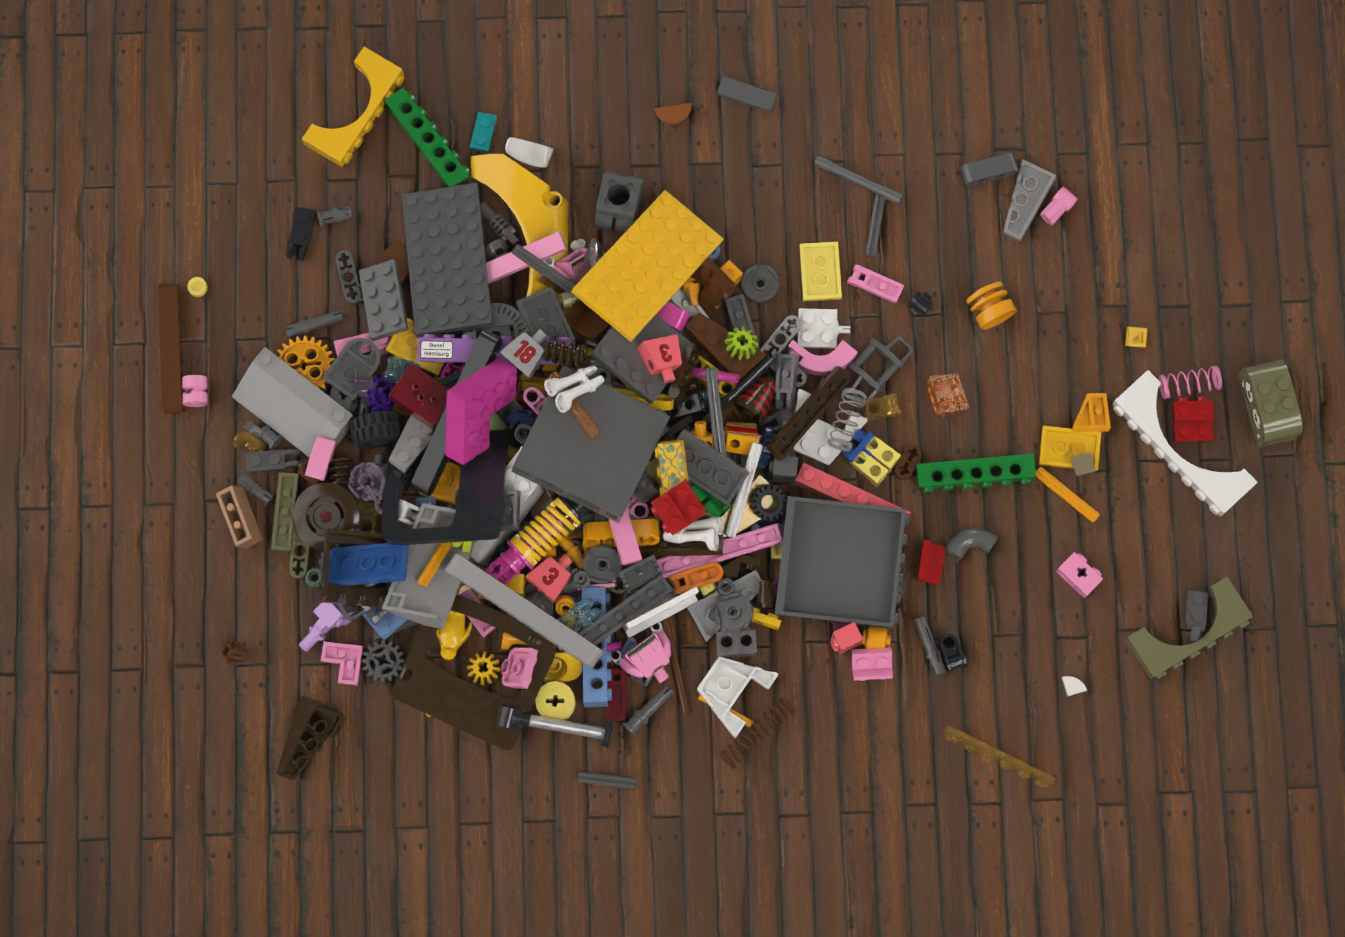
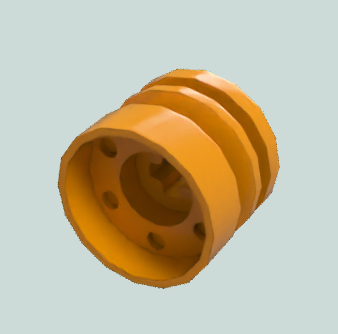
M1000 281L978 289L966 300L968 306H972L971 312L981 311L976 317L981 330L992 328L1006 321L1017 312L1011 299L1002 301L1008 292L1002 290L1004 285Z

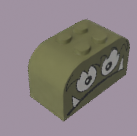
M1280 359L1243 368L1239 372L1238 378L1257 447L1262 448L1296 440L1302 434V418L1285 362Z

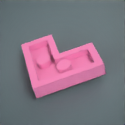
M323 642L321 662L340 664L338 684L358 686L363 646Z

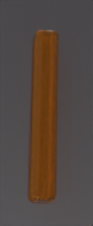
M553 372L549 375L548 379H560L562 377L558 372ZM566 387L561 392L569 390V387ZM576 398L573 399L570 411L589 438L595 439L599 436L600 431Z

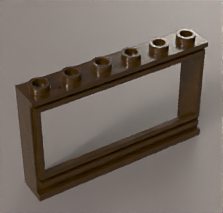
M339 527L327 528L324 535L321 603L382 608L389 589L328 584L330 543L353 546L384 544L387 542L380 531L362 532L360 529L342 530Z

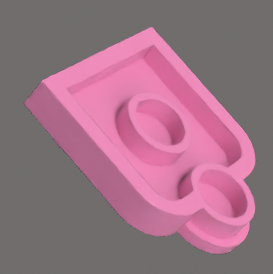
M513 648L510 651L508 658L503 661L500 668L503 674L502 683L504 686L528 689L532 680L533 668L537 662L538 650L533 648Z

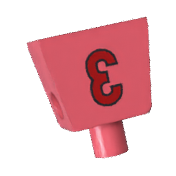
M677 334L647 340L637 347L651 375L662 373L664 383L676 380L673 371L682 365Z
M565 554L557 562L552 557H548L527 574L525 579L554 604L571 578V574L566 569L573 561Z

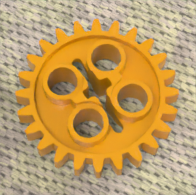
M298 336L296 337V342L289 339V346L283 343L284 350H277L280 354L279 358L316 387L326 391L324 384L329 383L323 380L322 377L335 360L330 358L333 355L332 351L326 352L329 348L328 345L322 346V340L315 343V337L308 341L307 336H304L303 341ZM309 353H317L314 359H307ZM292 356L298 357L294 364L288 363ZM303 364L307 365L306 370H302ZM313 371H321L318 377H311Z

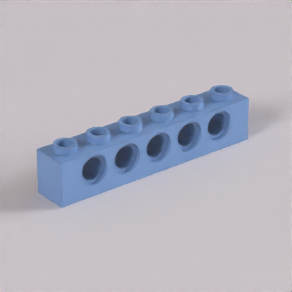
M605 587L582 588V630L608 613L607 605H610V593H606ZM598 605L601 607V610L593 612L591 610L592 607ZM611 635L599 643L602 645L601 650L603 654L597 662L601 663L602 667L595 670L583 664L584 707H608V701L612 700V689H608V681H611V669H608L607 662H611V650H607V643H611ZM595 682L603 684L599 689L593 688L592 685Z

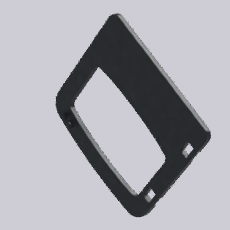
M504 430L490 431L489 448L478 456L476 455L474 459L466 464H460L456 511L453 523L448 527L399 528V502L403 472L388 460L382 506V534L385 541L391 545L398 546L497 539L501 535L508 451L507 432ZM398 441L392 445L390 456Z

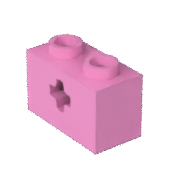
M1074 552L1056 572L1085 599L1103 578L1098 569L1095 567L1091 568L1086 563L1087 560L1080 553L1077 555ZM1084 571L1083 576H1077L1078 572Z

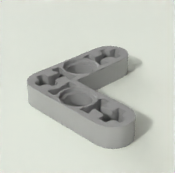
M795 315L786 317L760 350L762 352L765 350L770 351L772 346L769 344L771 342L774 346L780 348L778 352L774 349L771 353L775 362L770 367L776 372L778 354H782L783 350L802 327L800 318ZM796 319L797 327H792L788 331L792 333L790 336L785 331L781 330L783 327L787 330V328L790 326L788 321H794ZM778 334H784L786 337V341L782 345L777 344L775 341ZM799 367L797 375L801 373L803 381L797 382L796 387H802L807 382L806 373Z

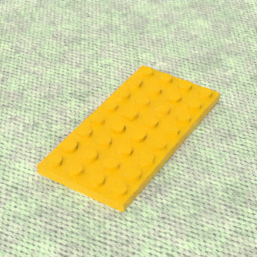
M664 190L577 283L571 292L632 342L724 239Z

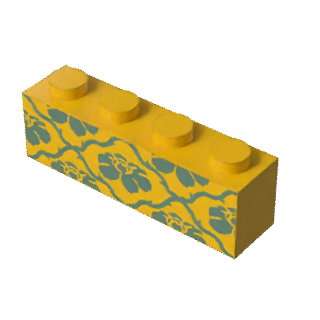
M684 440L662 441L657 444L658 447H655L656 459H659L660 467H657L658 478H661L662 486L659 488L660 495L686 479L688 481Z

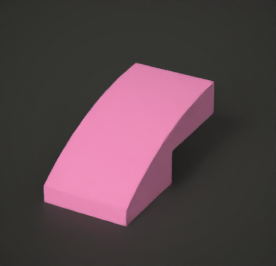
M317 436L305 472L306 476L325 480L330 460L333 457L336 445L335 440Z

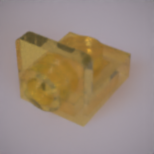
M243 430L242 433H237L233 439V446L237 450L245 442V446L253 452L255 450L262 451L266 447L246 430Z

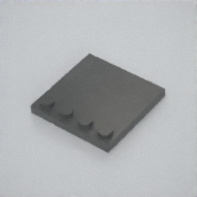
M655 315L632 342L611 326L590 356L648 403L652 404L667 383H664L662 373L657 375L649 373L637 347L644 341L676 334L678 335L681 357L686 345L691 347L695 345L658 315Z

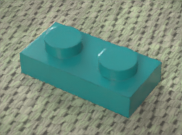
M478 112L470 150L489 153L497 121L496 115Z

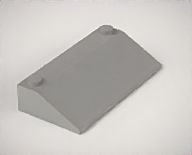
M266 347L252 361L232 395L233 399L308 457L311 455L317 436L335 440L336 447L350 430V421L355 418L349 411Z
M422 503L413 529L448 527L453 523L456 509ZM472 541L470 552H462V545L460 547L452 546L426 587L419 585L417 580L440 543L409 545L406 581L391 583L382 609L425 626L444 629L461 583L444 569L455 553L469 561L476 541Z

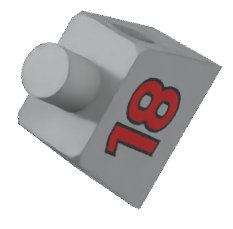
M540 328L533 336L523 332L501 350L500 353L527 377L531 378L544 358L545 348L541 344L548 335Z

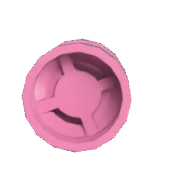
M202 375L182 377V389L185 390L182 393V404L187 407H203L208 405V394L205 392L208 389L207 377Z

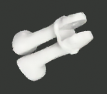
M595 365L578 369L576 373L564 378H550L545 381L544 387L547 394L551 397L557 395L555 404L560 412H567L571 408L573 399L584 393L594 392L604 382V378L601 375L592 380L588 379L597 371ZM579 382L580 384L572 389L561 392L563 389L574 383Z
M711 517L694 521L673 536L671 533L667 534L664 532L663 539L667 542L678 544L688 541H703L709 550L717 551L719 546L718 535L722 533L721 517Z

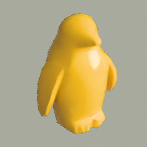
M450 610L444 629L438 628L436 632L443 659H454L458 648L470 635L472 622L465 629L464 614Z

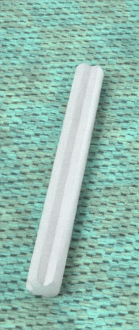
M752 443L745 469L750 471L737 492L725 531V535L728 537H736L763 448L759 443Z

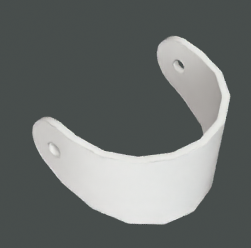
M513 137L507 140L505 146L506 153L512 158L539 168L548 167L554 150L548 146Z

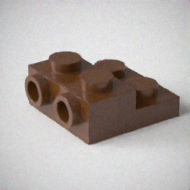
M709 257L703 261L692 276L695 279L693 283L699 282L700 286L698 303L709 314L713 311L715 313L718 312L724 305L722 303L723 300L728 299L733 292L731 290L735 283Z

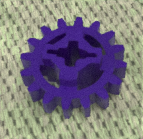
M383 374L370 378V381L367 382V388L363 389L367 396L363 397V399L368 400L366 406L372 407L371 412H392L395 403L388 399V395L396 385V378L390 380V375L383 376Z

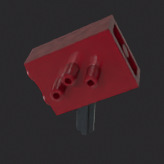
M411 363L389 393L388 399L433 430L438 425L446 408L448 388L457 384L462 371L436 381Z

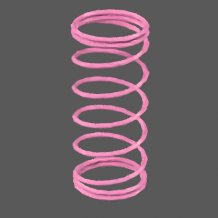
M1211 366L1208 370V375L1203 368L1199 369L1198 375L1193 370H1190L1187 377L1180 371L1177 380L1172 373L1168 375L1167 380L1163 374L1160 375L1159 381L1162 384L1159 388L1162 398H1170L1168 388L1170 375L1173 376L1176 382L1177 393L1180 397V373L1183 374L1186 380L1189 395L1191 394L1189 386L1190 372L1194 373L1198 392L1201 393L1199 383L1201 370L1204 371L1207 377L1208 389L1211 392L1209 380L1211 368L1214 386L1217 390H1221L1222 378L1218 366Z

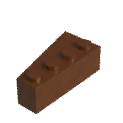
M700 312L685 324V331L724 372L739 374V382L767 356V354L755 348V354H750L749 359L742 356V359L738 360V355L731 357L732 351H726L728 345L725 344V339L728 338L727 335L730 331Z

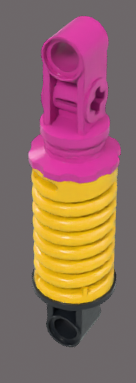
M560 495L556 496L557 498L546 507V511H541V516H536L535 521H530L529 526L524 527V531H519L518 534L507 541L509 549L505 553L502 552L500 557L492 562L484 572L502 584H508L513 577L521 573L520 570L525 566L533 569L535 564L538 563L537 561L541 560V556L547 555L546 550L551 551L553 549L551 544L557 546V540L562 541L564 539L563 535H569V531L565 526L573 531L575 527L583 524L584 521L581 516L589 509Z

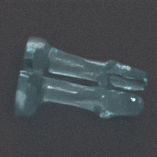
M590 597L581 602H576L573 608L556 620L567 625L578 617L579 620L568 627L577 633L585 626L591 625L601 614L599 608H594L584 614L586 610L594 605V600Z

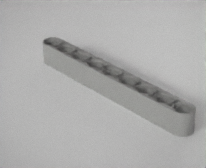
M455 553L444 569L448 574L589 668L593 669L603 654L600 648L462 556Z

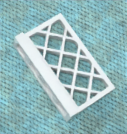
M697 587L677 596H673V593L663 597L622 627L627 637L630 638L698 602L695 596L699 592Z

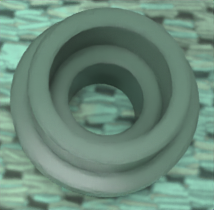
M312 568L307 571L305 581L310 587L317 588L322 585V570ZM314 575L319 576L317 581H312Z

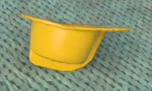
M556 652L544 682L575 680L582 672V662L567 652Z

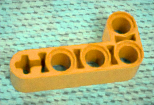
M631 520L638 546L655 545L660 541L659 522L657 520ZM609 521L589 522L583 525V548L585 555L588 550L599 544L616 547Z

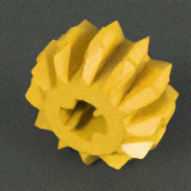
M485 651L481 658L476 653V661L473 658L469 659L473 665H467V669L473 671L469 672L468 676H475L473 679L474 683L481 679L480 684L482 686L485 684V679H487L489 684H492L490 677L492 676L494 679H497L498 675L494 672H500L501 670L500 667H494L499 664V660L492 661L494 659L493 654H490L487 658ZM484 664H487L486 667L488 671H483V673H481L479 667L481 665L484 666Z

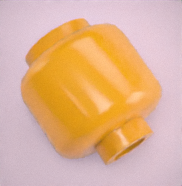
M870 625L867 627V630H863L862 645H865V649H884L886 646H890L891 635L887 634L885 627Z

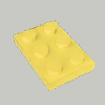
M838 242L800 244L803 301L842 299Z

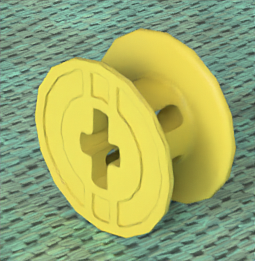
M558 681L548 682L543 685L535 700L536 708L542 717L564 721L572 715L576 705L575 696L570 687ZM557 697L558 701H564V703H557V707H554L553 703H547V701H554V698Z

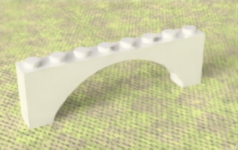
M1147 370L1113 402V410L1117 415L1123 416L1127 420V425L1132 430H1137L1141 434L1140 437L1147 445L1150 444L1155 449V454L1168 462V467L1182 477L1181 480L1186 486H1191L1196 491L1195 495L1201 501H1206L1213 514L1221 517L1258 482L1245 469L1239 472H1215L1199 468L1181 458L1171 448L1163 436L1157 418V392L1162 383Z

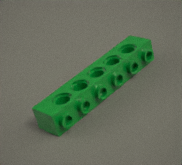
M402 88L384 100L386 107L446 187L465 185L471 181L469 176L471 172L465 164H460L458 154L454 149L451 151L448 148V141L443 135L439 136L436 132L438 128L434 122L426 119L425 116L427 114L421 106L417 107L414 103L416 99L410 91L406 92ZM405 108L412 109L410 113H403ZM417 122L423 123L420 128L413 127ZM427 137L434 138L430 143L424 141ZM439 151L445 152L443 157L435 156ZM449 166L456 167L455 171L448 172L446 170Z
M1034 454L917 464L915 468L918 491L923 490V493L934 492V489L952 491L954 487H962L963 490L972 489L976 485L988 488L998 483L1001 486L1012 485V482L1029 484L1036 478ZM1010 467H1017L1020 473L1017 475L1012 474ZM996 468L1000 471V475L993 476L990 470ZM978 470L981 477H972L971 471ZM959 472L962 478L955 480L952 478L951 473ZM935 473L940 474L942 480L936 482L932 479V475Z

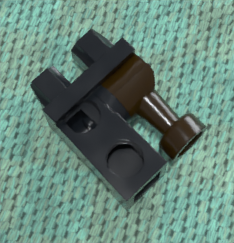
M696 377L691 378V381L687 383L684 390L685 393L688 391L692 393L700 392V384ZM667 384L660 394L669 395L668 392L671 384ZM700 394L687 396L682 402L674 399L673 409L663 410L670 416L668 422L671 423L681 420L688 415L708 413L704 397Z

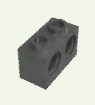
M746 627L739 632H729L723 628L720 629V632H716L717 658L757 656L756 630H751V627ZM743 637H749L752 643L749 646H744L740 640ZM729 638L732 641V645L724 647L721 645V640Z

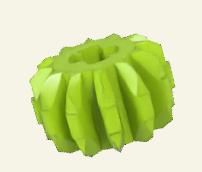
M744 326L741 328V331L735 327L733 332L728 333L725 344L728 345L726 351H732L731 357L738 355V360H741L742 356L749 359L750 354H755L758 342L755 341L757 340V335H751L752 329L746 332Z

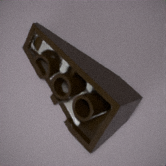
M302 696L292 718L277 775L295 780L310 763V758L316 751L319 752L323 748L322 744L329 736L332 738L337 732L345 715L318 700Z

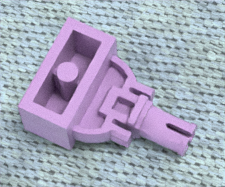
M321 603L313 611L319 619L315 625L309 627V634L299 643V646L304 651H309L318 640H324L326 638L325 634L333 627L339 628L351 622L345 619L337 604ZM343 604L348 615L356 612L350 605Z

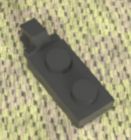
M1188 590L1185 627L1190 630V641L1197 642L1198 637H1200V631L1204 632L1208 593Z

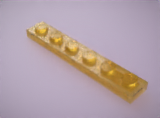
M950 725L945 727L943 734L946 735L945 739L952 743L958 741L964 744L963 748L968 751L974 752L976 750L982 753L981 757L989 761L994 759L1000 762L999 765L1007 770L1012 768L1018 771L1017 774L1025 779L1029 777L1035 779V783L1043 788L1053 785L1055 777Z

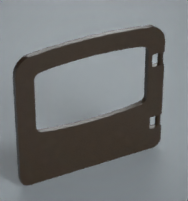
M456 595L451 611L470 616L494 626L538 650L537 662L534 665L532 680L528 689H522L518 699L513 700L482 689L438 667L429 661L426 656L438 628L422 625L392 689V696L402 703L503 750H511L515 746L524 725H519L516 728L496 725L500 705L515 706L522 710L521 713H530L555 658V644L522 622L500 611ZM407 669L414 671L409 682L403 679Z

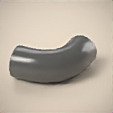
M967 528L958 532L949 541L944 550L951 556L961 560L966 551L972 547L980 548L989 553L998 537L981 528Z

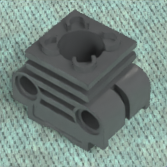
M606 171L603 174L596 205L595 229L612 231V227L615 225V232L624 234L637 220L642 198L644 178L630 175L624 177L623 174ZM616 196H624L628 199V202L623 205H614L610 200Z

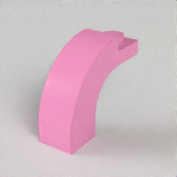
M794 340L788 345V354L799 355V360L801 361L798 363V367L804 372L815 376H828L836 366H841L844 370L853 362L858 353L843 340L834 351L823 356L811 354Z

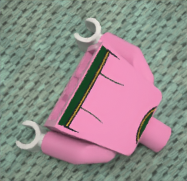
M578 239L570 244L574 252L557 261L556 266L552 257L543 262L577 284L597 263V259L595 258L594 250L585 248V241Z
M658 623V630H654L651 626L652 635L624 655L620 651H616L620 655L619 658L613 659L611 656V660L625 672L635 677L649 678L654 674L659 683L666 680L669 675L663 667L670 662L671 644L663 631L662 624Z

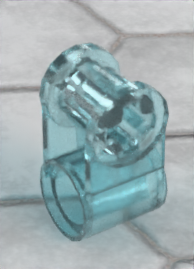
M389 357L386 360L387 368L383 372L382 377L388 382L397 383L411 363L419 369L421 367L415 361Z

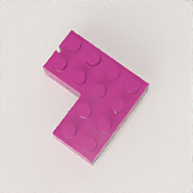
M497 358L447 391L445 456L464 465L474 459L476 455L478 456L489 448L490 416L516 399V366Z

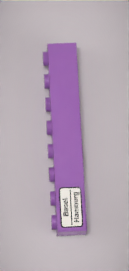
M424 334L423 338H418L417 361L466 363L477 339H474V335H462V338H454V335L444 334L443 338H435V334ZM501 336L503 342L496 359L500 358L513 364L500 352L514 340H512V336ZM547 337L546 340L541 344L544 348L546 347L549 337ZM559 337L558 345L565 340L566 347L572 342L573 349H575L576 342L570 341V337ZM543 358L540 365H560V360L554 364L552 358L549 362Z

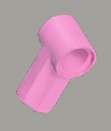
M1063 186L1053 197L1052 202L1041 212L1040 216L1047 224L1053 225L1065 211L1068 212L1073 207L1078 198Z

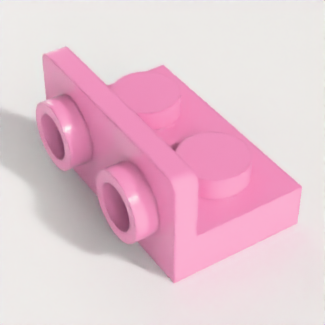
M891 647L852 650L853 679L855 681L893 678Z

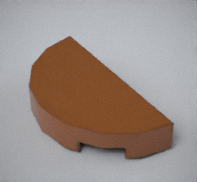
M691 103L654 108V112L661 122L666 123V125L676 126L688 118L691 113Z

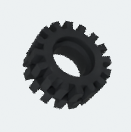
M767 484L757 487L756 491L752 492L751 495L753 496L750 498V507L757 517L771 521L778 519L780 515L784 514L783 511L787 508L785 506L787 500L785 499V493L780 488ZM766 495H772L775 498L776 503L771 510H765L761 505L762 498Z

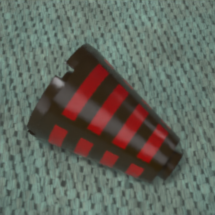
M762 375L732 401L744 422L756 423L757 429H760L764 424L775 395L776 379L773 376Z

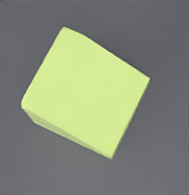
M497 413L492 414V417H490V431L506 430L508 427Z

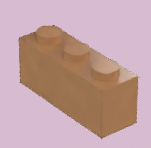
M231 485L216 493L235 546L249 548L262 541L263 538L244 488Z

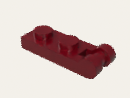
M608 666V669H611V681H608V689H612V700L608 701L605 720L625 722L627 672L622 668ZM613 676H621V681H613Z

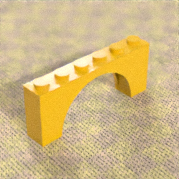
M363 47L354 60L355 67L365 75L371 86V97L365 112L355 122L342 128L328 129L311 124L302 138L305 146L340 167L350 162L353 156L352 152L355 148L360 147L363 142L362 137L366 132H370L373 127V121L382 114L383 106L385 105L384 100L393 95L395 88L399 87L404 80V73L400 67L366 47Z

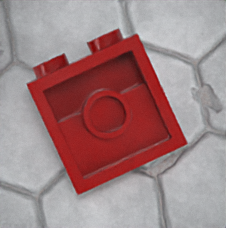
M1186 397L1177 398V401H1174L1172 404L1174 443L1213 442V400L1208 401V397H1198L1196 401H1189V398Z
M686 479L655 498L651 502L653 506L650 507L656 517L660 516L663 520L661 525L667 534L671 533L672 536L707 513V510Z

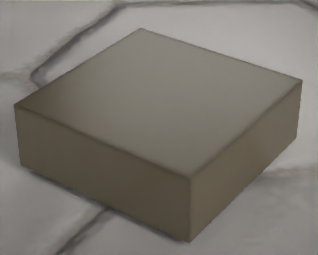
M1091 453L1071 457L1075 477L1095 473Z

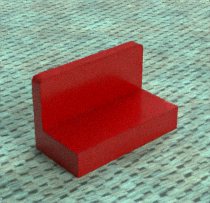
M923 540L917 581L940 584L945 546L931 544V541Z

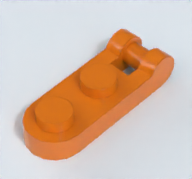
M712 562L670 575L668 579L669 583H672L673 596L683 594L695 587L701 588L716 583L723 578L724 571L721 565ZM685 579L686 585L681 586L679 580Z

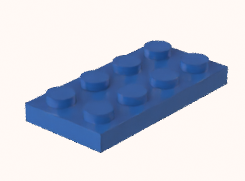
M384 543L332 548L328 584L349 586L406 581L409 545L397 546Z

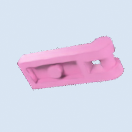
M854 265L853 274L847 280V283L851 286L861 288L894 304L897 303L904 288L903 284L860 265ZM860 275L866 276L864 281L859 280Z

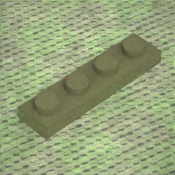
M279 472L271 550L291 552L294 527L293 508L297 501L299 474Z

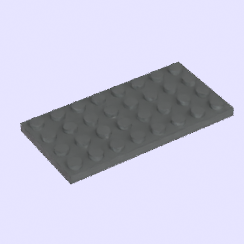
M471 183L402 194L416 337H421L424 334H440L492 326L493 318L478 184Z

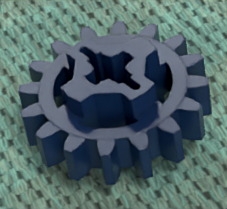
M766 426L758 434L759 444L763 446L757 464L759 469H765L768 461L770 462L773 457L767 445L776 434L774 428Z

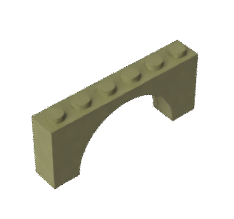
M1228 577L1207 589L1213 602V620L1207 633L1197 642L1182 646L1169 645L1154 638L1145 627L1125 639L1150 680L1154 677L1157 680L1167 674L1166 670L1171 667L1174 670L1184 664L1182 660L1187 657L1190 660L1201 654L1199 652L1200 649L1206 647L1208 650L1217 644L1215 640L1218 638L1226 639L1234 634L1232 630L1236 627L1242 629L1250 624L1249 619L1253 615Z

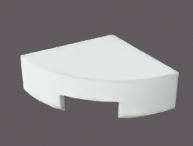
M1071 676L1061 678L1067 697L1087 691L1085 685L1079 679Z

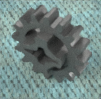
M382 640L380 645L375 641V647L372 648L368 645L367 647L370 651L363 652V655L366 656V659L361 660L363 664H366L363 670L369 671L367 676L369 678L374 676L373 680L375 682L379 678L382 683H385L387 678L392 682V676L399 677L397 672L402 670L400 664L405 663V660L400 659V657L404 654L403 652H398L400 649L398 645L393 648L392 641L388 645H386L385 640ZM383 649L382 652L375 654L376 651ZM392 652L396 656V662L391 659ZM386 657V660L389 662V664L383 663V665L381 666V663L377 659L383 660ZM370 661L375 663V671L372 670ZM389 669L392 670L391 672H389V673H387V674H383L384 671H386V670H389Z

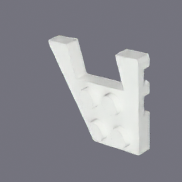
M801 389L797 390L795 413L810 397V393ZM849 415L848 421L855 422L858 426L853 427L845 424L843 430L856 433L858 429L864 426L868 419L862 416L854 417ZM819 419L816 420L792 448L793 451L827 466L841 452V450L835 449L827 443L828 439L831 438L830 432L836 429ZM839 431L832 433L834 438L849 442L853 438V436L844 435ZM831 442V443H833V444H835V445H837V446H841V447H844V446H845V445L840 444V443H838V442Z
M718 657L698 686L697 691L731 735L736 738L746 722L729 711L750 679L769 690L779 674Z

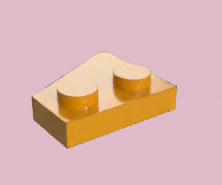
M1087 393L1072 427V432H1109L1111 427L1107 394Z

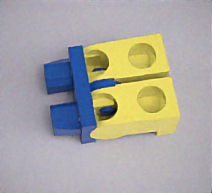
M858 429L855 436H853V439L859 443L857 448L855 449L852 446L851 450H841V452L847 458V463L863 474L877 488L888 475V472L899 462L901 455L875 437L871 432L867 434Z

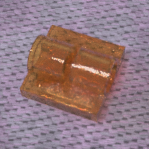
M958 373L930 376L925 379L936 415L944 418L970 409Z

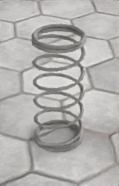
M853 388L842 390L841 397L844 401L838 404L842 411H838L835 414L838 420L833 422V427L836 430L830 432L831 438L827 442L829 446L842 451L851 450L853 444L846 440L834 438L832 433L839 431L847 436H855V433L839 430L835 427V423L842 422L853 427H857L858 424L848 420H841L837 414L844 412L854 417H861V415L854 411L843 410L840 404L847 402L855 407H864L859 402L845 400L843 395L855 401H864L867 397L862 391ZM847 393H857L863 396V398L854 397ZM831 442H838L848 447L837 446Z

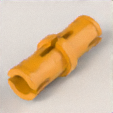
M563 535L564 539L562 541L557 540L559 546H561L566 553L565 555L576 564L579 570H582L584 556L580 552V548L578 545L575 546L568 536Z

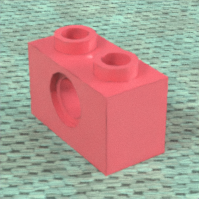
M855 622L834 631L830 644L834 652L838 651L839 655H842L861 646L863 638Z

